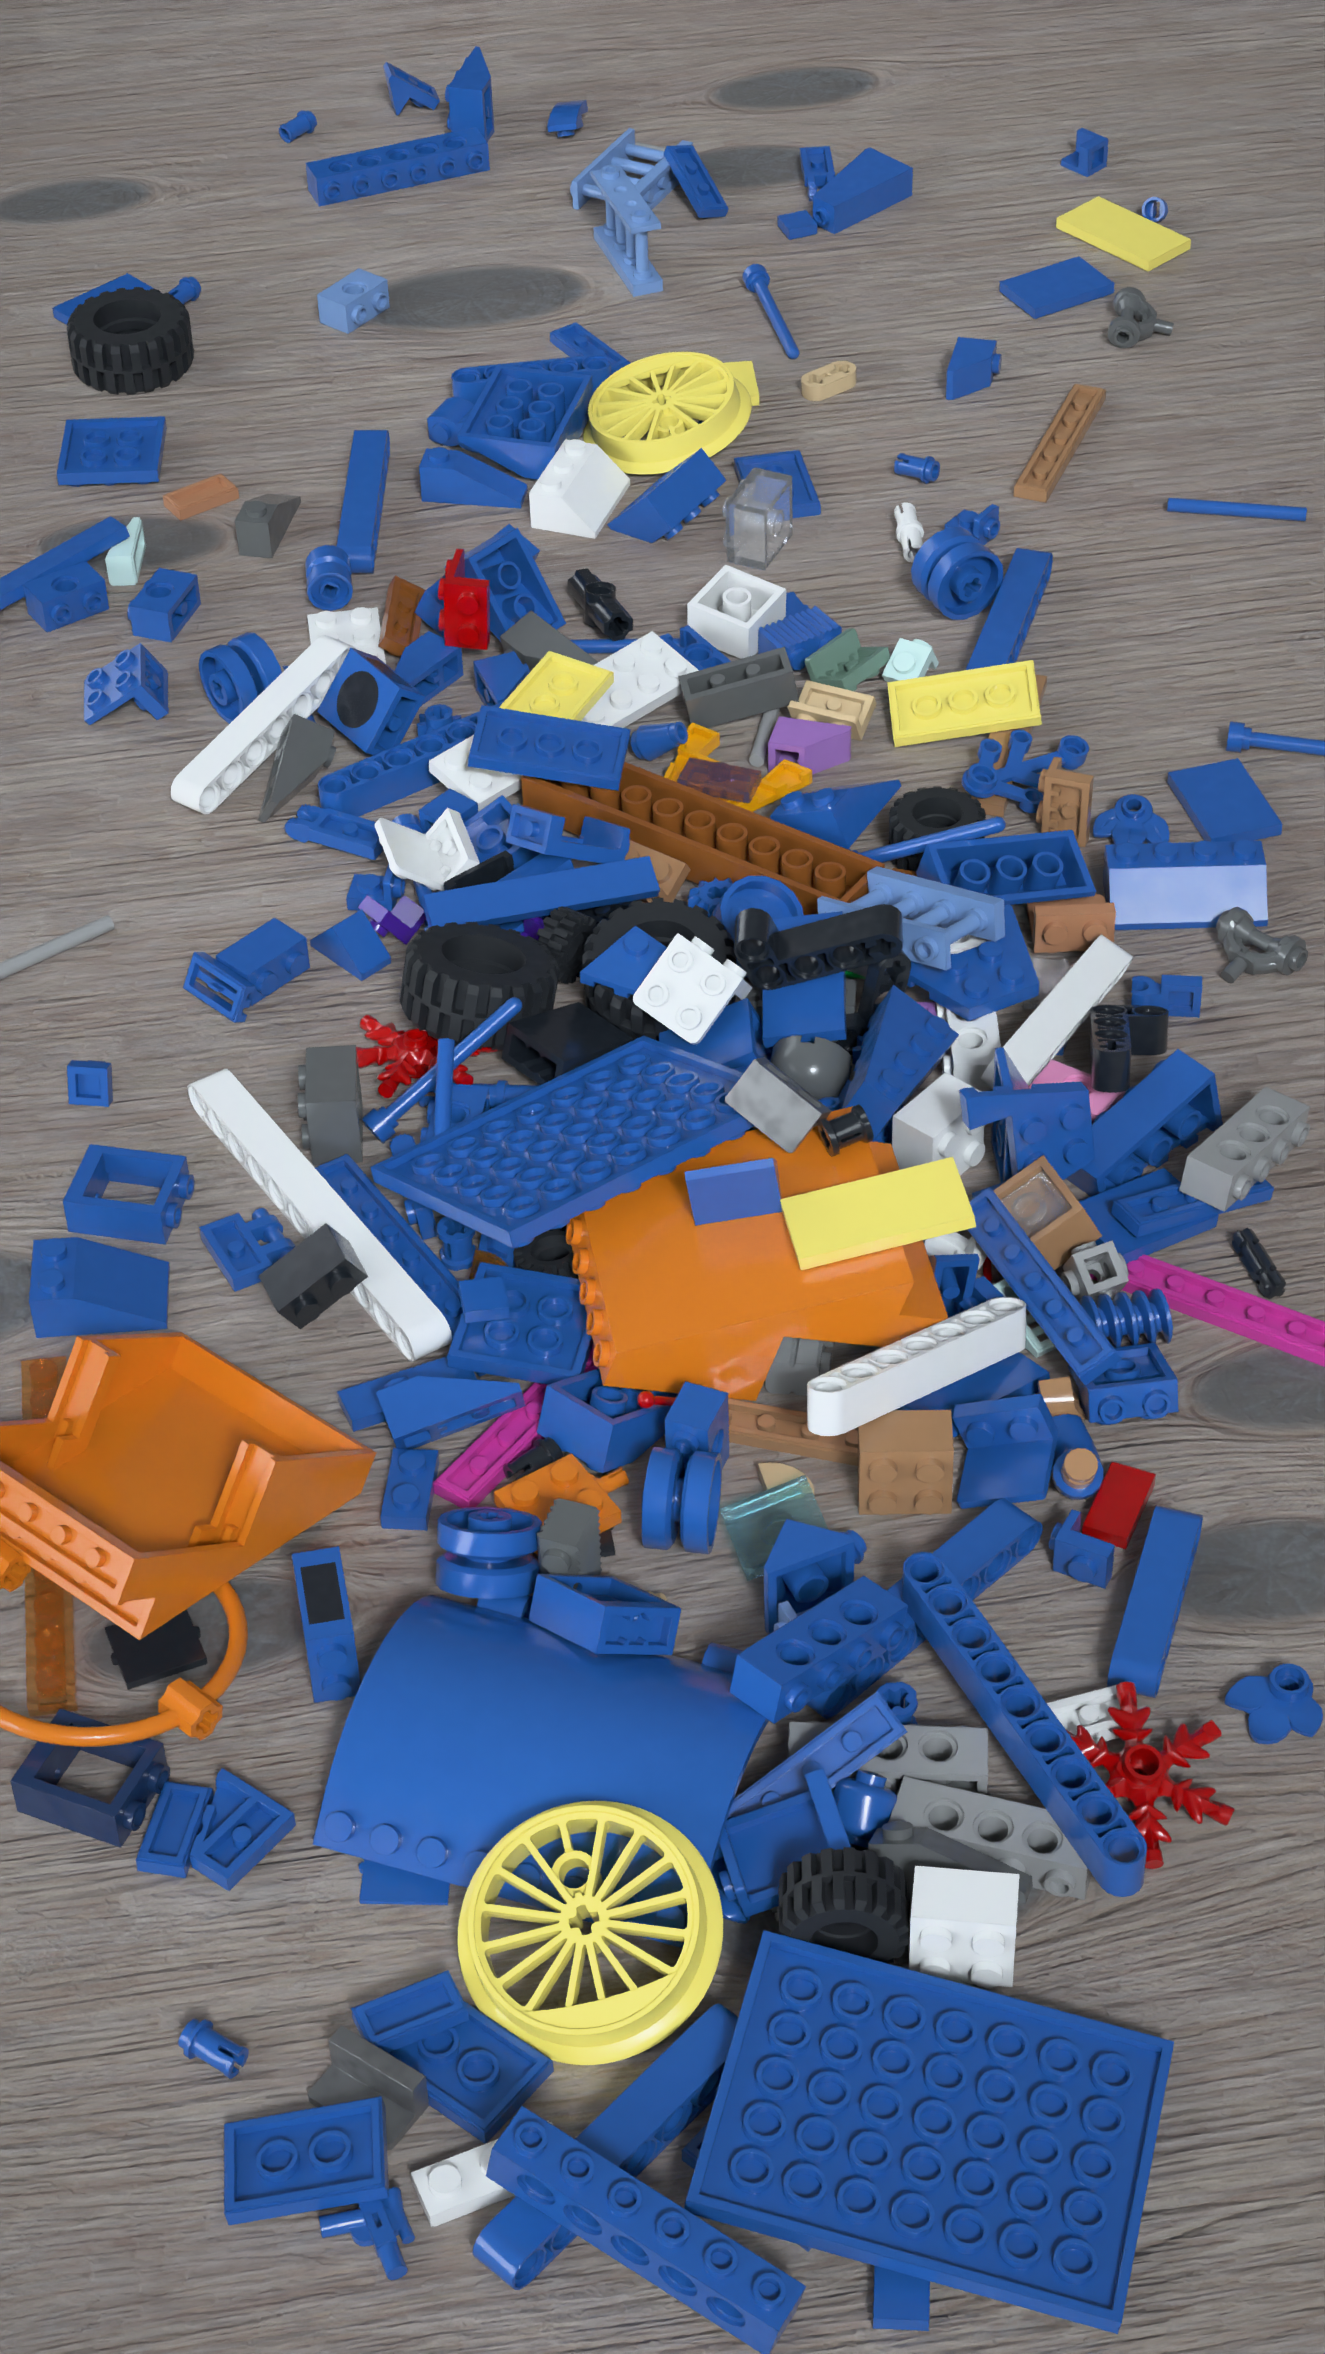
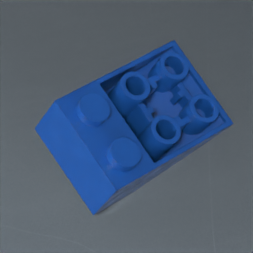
M475 46L469 57L465 58L460 70L456 71L452 82L446 87L445 100L449 102L450 109L447 127L451 132L477 127L488 142L495 132L491 75L480 47Z

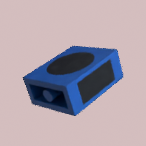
M350 648L317 712L365 753L376 755L402 742L426 696L377 656Z
M337 1546L292 1554L314 1703L330 1700L338 1701L354 1697L361 1683L340 1548Z

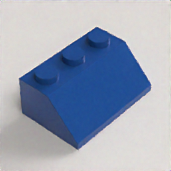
M700 448L661 476L607 525L613 531L649 543L655 542L662 536L669 540L683 529V526L680 524L682 520L686 524L701 512V509L698 507L700 504L705 507L720 495L717 489L727 480L705 451Z

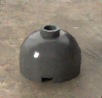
M802 1035L790 1036L779 1040L773 1046L770 1062L817 1100L825 1097L838 1098L847 1080L850 1079L852 1065L850 1066V1054L840 1045L825 1038L815 1037L813 1044L801 1042Z

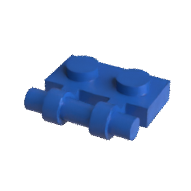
M265 1208L255 1210L252 1214L253 1220L246 1223L241 1215L236 1213L199 1227L201 1240L234 1292L262 1282L259 1275L296 1247L291 1239L285 1238L282 1234L283 1226L278 1218L270 1215ZM262 1240L263 1242H267L268 1244L260 1246L258 1241Z

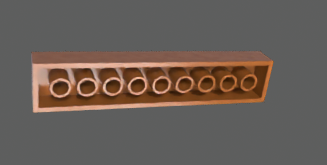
M627 762L624 763L619 791L524 775L521 777L523 806L565 817L563 829L580 836L585 816L630 828L629 840L686 863L691 869L686 879L699 884V881L712 882L714 877L718 881L731 878L732 883L747 876L770 877L781 881L794 892L802 905L804 915L818 914L817 899L821 896L851 903L868 894L867 871L876 866L885 868V864Z

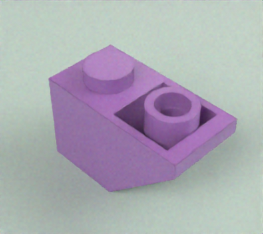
M779 716L768 742V772L774 769L783 759L811 769L813 775L850 761L851 726Z

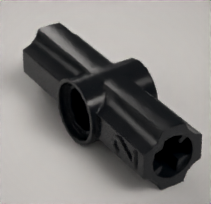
M588 568L576 570L575 574L568 579V591L584 609L585 623L592 627H599L612 641L624 640L626 635L633 630V618L616 599L615 585L601 581Z

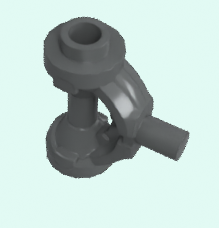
M1126 287L1117 292L1113 306L1119 317L1113 319L1108 326V338L1114 346L1119 348L1132 347L1137 341L1151 337L1153 331L1171 335L1174 323L1156 319L1157 312L1146 302V298L1140 290L1134 287Z
M1238 906L1224 911L1219 917L1216 931L1218 932L1219 941L1224 945V950L1230 963L1221 972V976L1226 982L1234 983L1243 972L1255 975L1278 971L1285 975H1290L1294 971L1301 970L1305 965L1308 951L1306 950V941L1300 937L1286 935L1282 938H1273L1257 930L1253 924L1252 916L1248 911ZM1250 943L1266 952L1262 954L1254 951L1251 952L1244 944Z

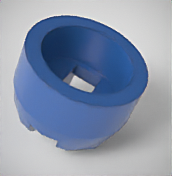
M1150 197L1142 205L1143 217L1155 223L1164 220L1169 211L1165 200L1159 197ZM1156 202H1160L1158 218H1155L1157 213Z

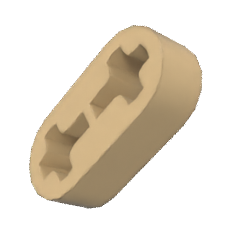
M836 361L804 374L801 378L802 396L810 401H821L855 387L856 366L848 361Z

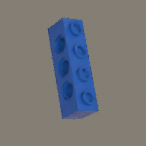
M862 1576L737 1654L730 1693L775 1724L790 1713L799 1712L807 1702L824 1691L829 1692L833 1690L841 1680L853 1672L862 1671L873 1659L887 1650L893 1651L897 1648L905 1636L906 1628L904 1627L908 1605L866 1576Z

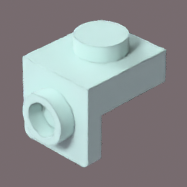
M899 638L882 673V677L885 682L924 677L928 668L936 670L939 662L932 646L925 641L919 639L909 641Z

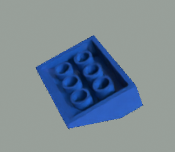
M497 365L458 433V441L524 478L538 480L565 439L579 440L589 420L588 406L593 395L592 376Z

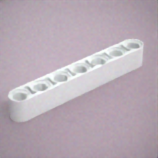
M326 635L317 638L176 776L171 785V798L173 801L205 815L213 812L277 749L281 733L293 714L307 719L321 705L350 648L358 649Z
M1102 934L1002 1047L1028 1086L1087 1019L1091 1008L1098 1006L1134 959L1132 955ZM995 1057L980 1078L981 1081L992 1089Z
M1013 1297L990 1299L813 1378L807 1384L808 1430L821 1436L844 1434L1022 1351L1026 1346V1303Z

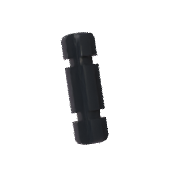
M1249 1228L1243 1231L1237 1230L1233 1234L1232 1246L1241 1257V1261L1255 1283L1259 1284L1258 1288L1263 1296L1271 1299L1275 1296L1280 1297L1283 1295L1286 1281L1280 1272L1276 1270L1277 1267L1263 1245L1258 1243L1260 1240L1255 1232Z

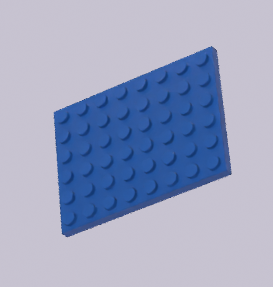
M643 1035L370 1168L375 1183L509 1247H523L530 1244L534 1237L550 1229L566 1226L570 1219L585 1211L597 1210L603 1207L607 1200L621 1193L633 1192L641 1187V1183L657 1175L669 1174L676 1169L677 1165L691 1158H698L708 1154L712 1147L724 1141L742 1137L745 1131L754 1127V1125L725 1102V1097L743 1075L742 1072Z
M763 1930L684 2209L696 2216L1118 2334L1123 2319L1174 2041Z

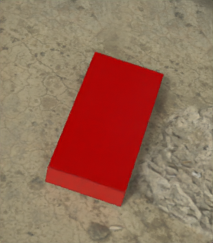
M1112 1461L1083 1523L1082 1534L1114 1544L1116 1547L1127 1549L1155 1486L1156 1474Z

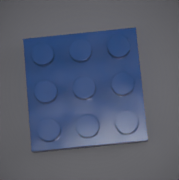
M165 416L66 420L57 469L58 485L79 487L85 484L111 486L118 483L149 484L151 482H159L167 430Z
M480 1262L474 1279L503 1277L509 1303V1318L465 1323L462 1312L447 1354L448 1367L547 1385L583 1374L593 1346V1339L586 1331L587 1312L585 1305H582L579 1300V1279Z

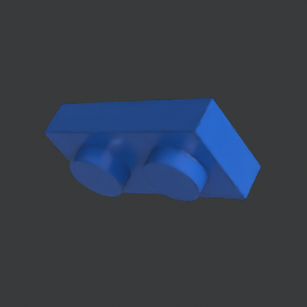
M393 1448L380 1515L383 1529L428 1530L434 1497L433 1482L437 1479L440 1463L438 1450Z

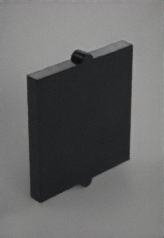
M187 1609L141 1640H138L116 1624L105 1627V1633L113 1651L111 1654L112 1664L118 1665L127 1690L208 1664L207 1657L199 1640L201 1637L200 1628L193 1626Z

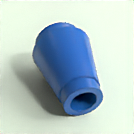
M682 722L640 725L631 735L632 750L639 759L653 761L681 744L686 743L688 739L687 729Z

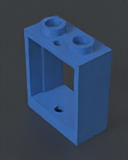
M90 1144L63 1199L68 1232L166 1245L172 1229L179 1227L185 1200H190L194 1192L195 1180L194 1176L189 1174L187 1157ZM109 1181L161 1188L154 1205L102 1199Z
M537 1574L528 1620L595 1654L672 1655L682 1608L614 1576ZM578 1583V1587L574 1589L573 1586Z

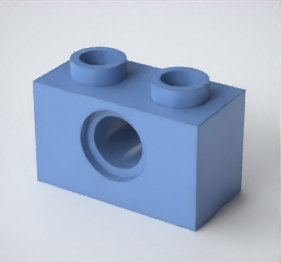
M358 268L317 294L320 323L349 334L390 308L387 279Z

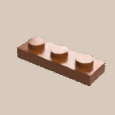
M396 575L394 576L388 587L378 647L386 650L393 656L401 657L405 647L419 638L422 619L414 612L425 589Z

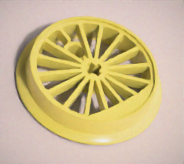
M669 352L649 356L630 363L614 372L595 390L588 406L589 420L584 428L583 441L585 443L597 444L624 473L639 475L665 473L700 448L705 451L708 457H711L727 447L742 432L749 420L752 408L751 398L745 386L733 377L730 369L722 361L712 356L697 352ZM693 419L701 420V421H704V422H702L701 424H698V423H697L696 421H694ZM649 431L647 439L640 440Z
M582 1801L557 1806L527 1819L512 1829L489 1851L477 1868L467 1888L459 1916L457 1940L460 1967L467 1989L479 2011L551 2060L573 2065H598L627 2059L652 2048L675 2032L690 2017L705 1996L715 1975L723 1942V1912L718 1888L707 1863L696 1847L684 1834L661 1817L632 1805L611 1801ZM596 1832L592 1857L585 1852L574 1851L571 1835ZM607 1833L631 1838L603 1882L600 1871ZM562 1838L566 1853L562 1854L555 1861L551 1869L537 1849L556 1839ZM642 1844L648 1846L662 1857L611 1895ZM531 1854L556 1888L565 1904L515 1876L512 1872ZM584 1867L589 1870L588 1880L583 1886L568 1888L564 1885V1878L571 1869ZM669 1869H673L682 1882L683 1889L681 1891L619 1907ZM507 1882L558 1913L494 1904L504 1883ZM687 1904L688 1921L685 1929L621 1921ZM491 1917L550 1924L546 1927L489 1941ZM592 1917L594 1921L591 1925L592 1933L583 1935L580 1930L583 1928V1919ZM614 1933L684 1942L676 1965L670 1967ZM552 1939L500 1978L496 1977L490 1955ZM610 1944L614 1945L665 1977L638 1988L608 1946ZM560 1951L526 2006H521L507 1994L509 1987ZM601 1952L604 1954L630 1991L607 1998L597 1954ZM574 1954L565 2007L539 2010ZM585 1955H588L598 2000L577 2005Z

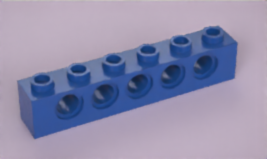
M477 127L306 163L308 191L319 207L490 170L488 142Z
M523 2106L520 2107L491 2150L486 2172L487 2178L761 2354H770L796 2313L806 2288L804 2284Z

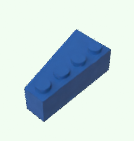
M895 985L891 987L869 1019L867 1026L869 1030L863 1039L861 1056L855 1064V1075L849 1084L842 1107L844 1109L858 1104L862 1106L873 1130V1140L877 1138L893 1119V1115L905 1105L932 1073L959 1036L944 1019L934 1016Z
M1179 1049L1166 1060L1158 1062L1152 1072L1139 1084L1130 1087L1122 1099L1108 1111L1098 1115L1092 1124L1095 1160L1066 1179L1092 1197L1141 1177L1143 1169L1148 1165L1156 1168L1160 1167L1168 1161L1169 1153L1174 1148L1181 1145L1187 1149L1198 1142L1199 1135L1197 1133L1205 1128L1212 1132L1223 1125L1215 1073Z

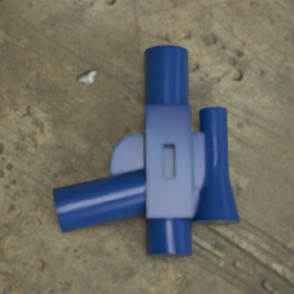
M389 2188V2198L357 2203L359 2209L319 2216L322 2238L350 2233L357 2245L363 2247L373 2245L389 2280L399 2279L407 2273L408 2268L399 2249L396 2236H400L403 2244L413 2242L415 2236L404 2212L400 2188Z

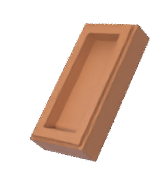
M221 473L163 495L164 506L180 521L239 499L238 488Z

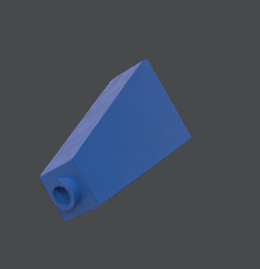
M871 147L865 149L813 195V219L818 227L836 234L912 196L913 168Z

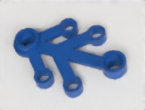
M1014 730L1011 732L1007 744L1010 752L1006 766L995 770L993 764L998 762L1002 745L994 739H984L981 741L977 753L980 759L979 763L973 764L964 772L962 786L974 797L989 798L993 795H999L1019 801V807L1024 812L1037 813L1041 800L1043 801V794L1034 789L1038 788L1040 774L1037 773L1041 772L1042 769H1048L1054 757L1062 758V767L1069 770L1077 769L1084 764L1089 751V745L1081 737L1068 735L1060 740L1057 751L1023 761L1024 754L1030 749L1032 736L1025 730ZM1014 781L1034 788L1023 789L1007 782Z

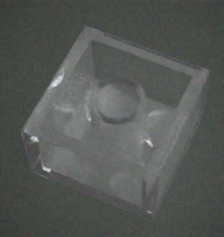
M754 467L747 477L740 481L738 488L731 497L726 498L722 513L723 517L726 518L723 545L727 547V562L765 571L793 535L791 475Z

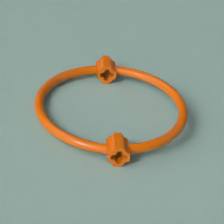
M1 1539L0 1589L5 1588L8 1592H12L22 1586L25 1577L31 1572V1566L23 1562L22 1555ZM229 1581L213 1591L224 1609L229 1626L228 1646L218 1670L201 1689L190 1680L185 1681L181 1677L170 1683L164 1695L158 1700V1713L160 1714L120 1725L77 1727L31 1719L0 1705V1728L35 1741L75 1747L121 1745L148 1739L177 1727L191 1738L196 1737L200 1741L213 1733L216 1724L222 1719L223 1706L216 1700L224 1694L234 1681L246 1654L248 1624L238 1594Z

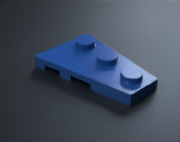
M634 926L580 971V983L592 987L598 983L613 988L616 995L629 998L630 995H634L667 947L637 926Z

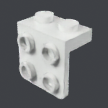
M450 808L443 812L426 834L384 818H379L374 824L379 836V842L383 846L389 862V868L401 879L408 878L424 884L431 890L444 891L445 881L480 864L460 813Z
M677 933L634 993L633 1002L687 1042L695 1045L701 1042L731 998L735 995L743 1000L753 987L743 979L747 972L735 963L726 959L724 964H721L711 957L715 950L696 936L690 942Z

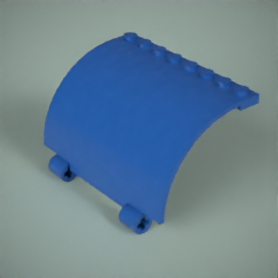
M428 1595L414 1602L395 1622L377 1650L361 1682L335 1752L313 1845L468 1888L474 1873L489 1851L507 1833L522 1822L543 1811L569 1803L611 1801L644 1809L673 1825L696 1847L712 1872L718 1846L736 1791L756 1743L769 1720L730 1693L736 1657L743 1650L711 1642L705 1651L702 1663L674 1655L595 1654L529 1621L533 1596L526 1595L510 1599L478 1598L477 1605L473 1606L435 1595ZM596 1832L571 1835L574 1851H582L592 1857ZM607 1833L600 1871L603 1882L631 1838ZM562 1838L556 1839L537 1849L551 1869L555 1861L562 1854L566 1853ZM642 1844L611 1895L662 1857L648 1846ZM531 1854L512 1872L515 1876L565 1904L556 1888ZM584 1867L571 1869L564 1878V1885L568 1888L583 1886L588 1880L589 1870ZM669 1869L619 1907L681 1891L683 1889L682 1882L673 1869ZM507 1882L504 1883L498 1894V1897L558 1913ZM687 1904L621 1921L685 1929L688 1921ZM592 1917L583 1919V1921L594 1923ZM643 1937L683 1948L684 1942Z

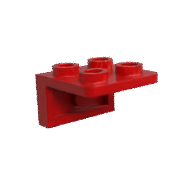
M456 549L453 559H448L446 562L445 578H441L439 581L438 599L444 600V609H441L439 615V631H444L445 646L488 650L490 644V580L465 578L464 549Z

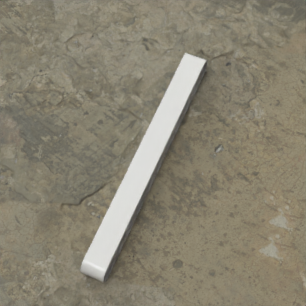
M228 1069L218 1071L187 1086L190 1101L197 1114L304 1239L327 1223L349 1240L368 1275L350 1293L410 1362H414L452 1343V1333L449 1324L440 1310Z

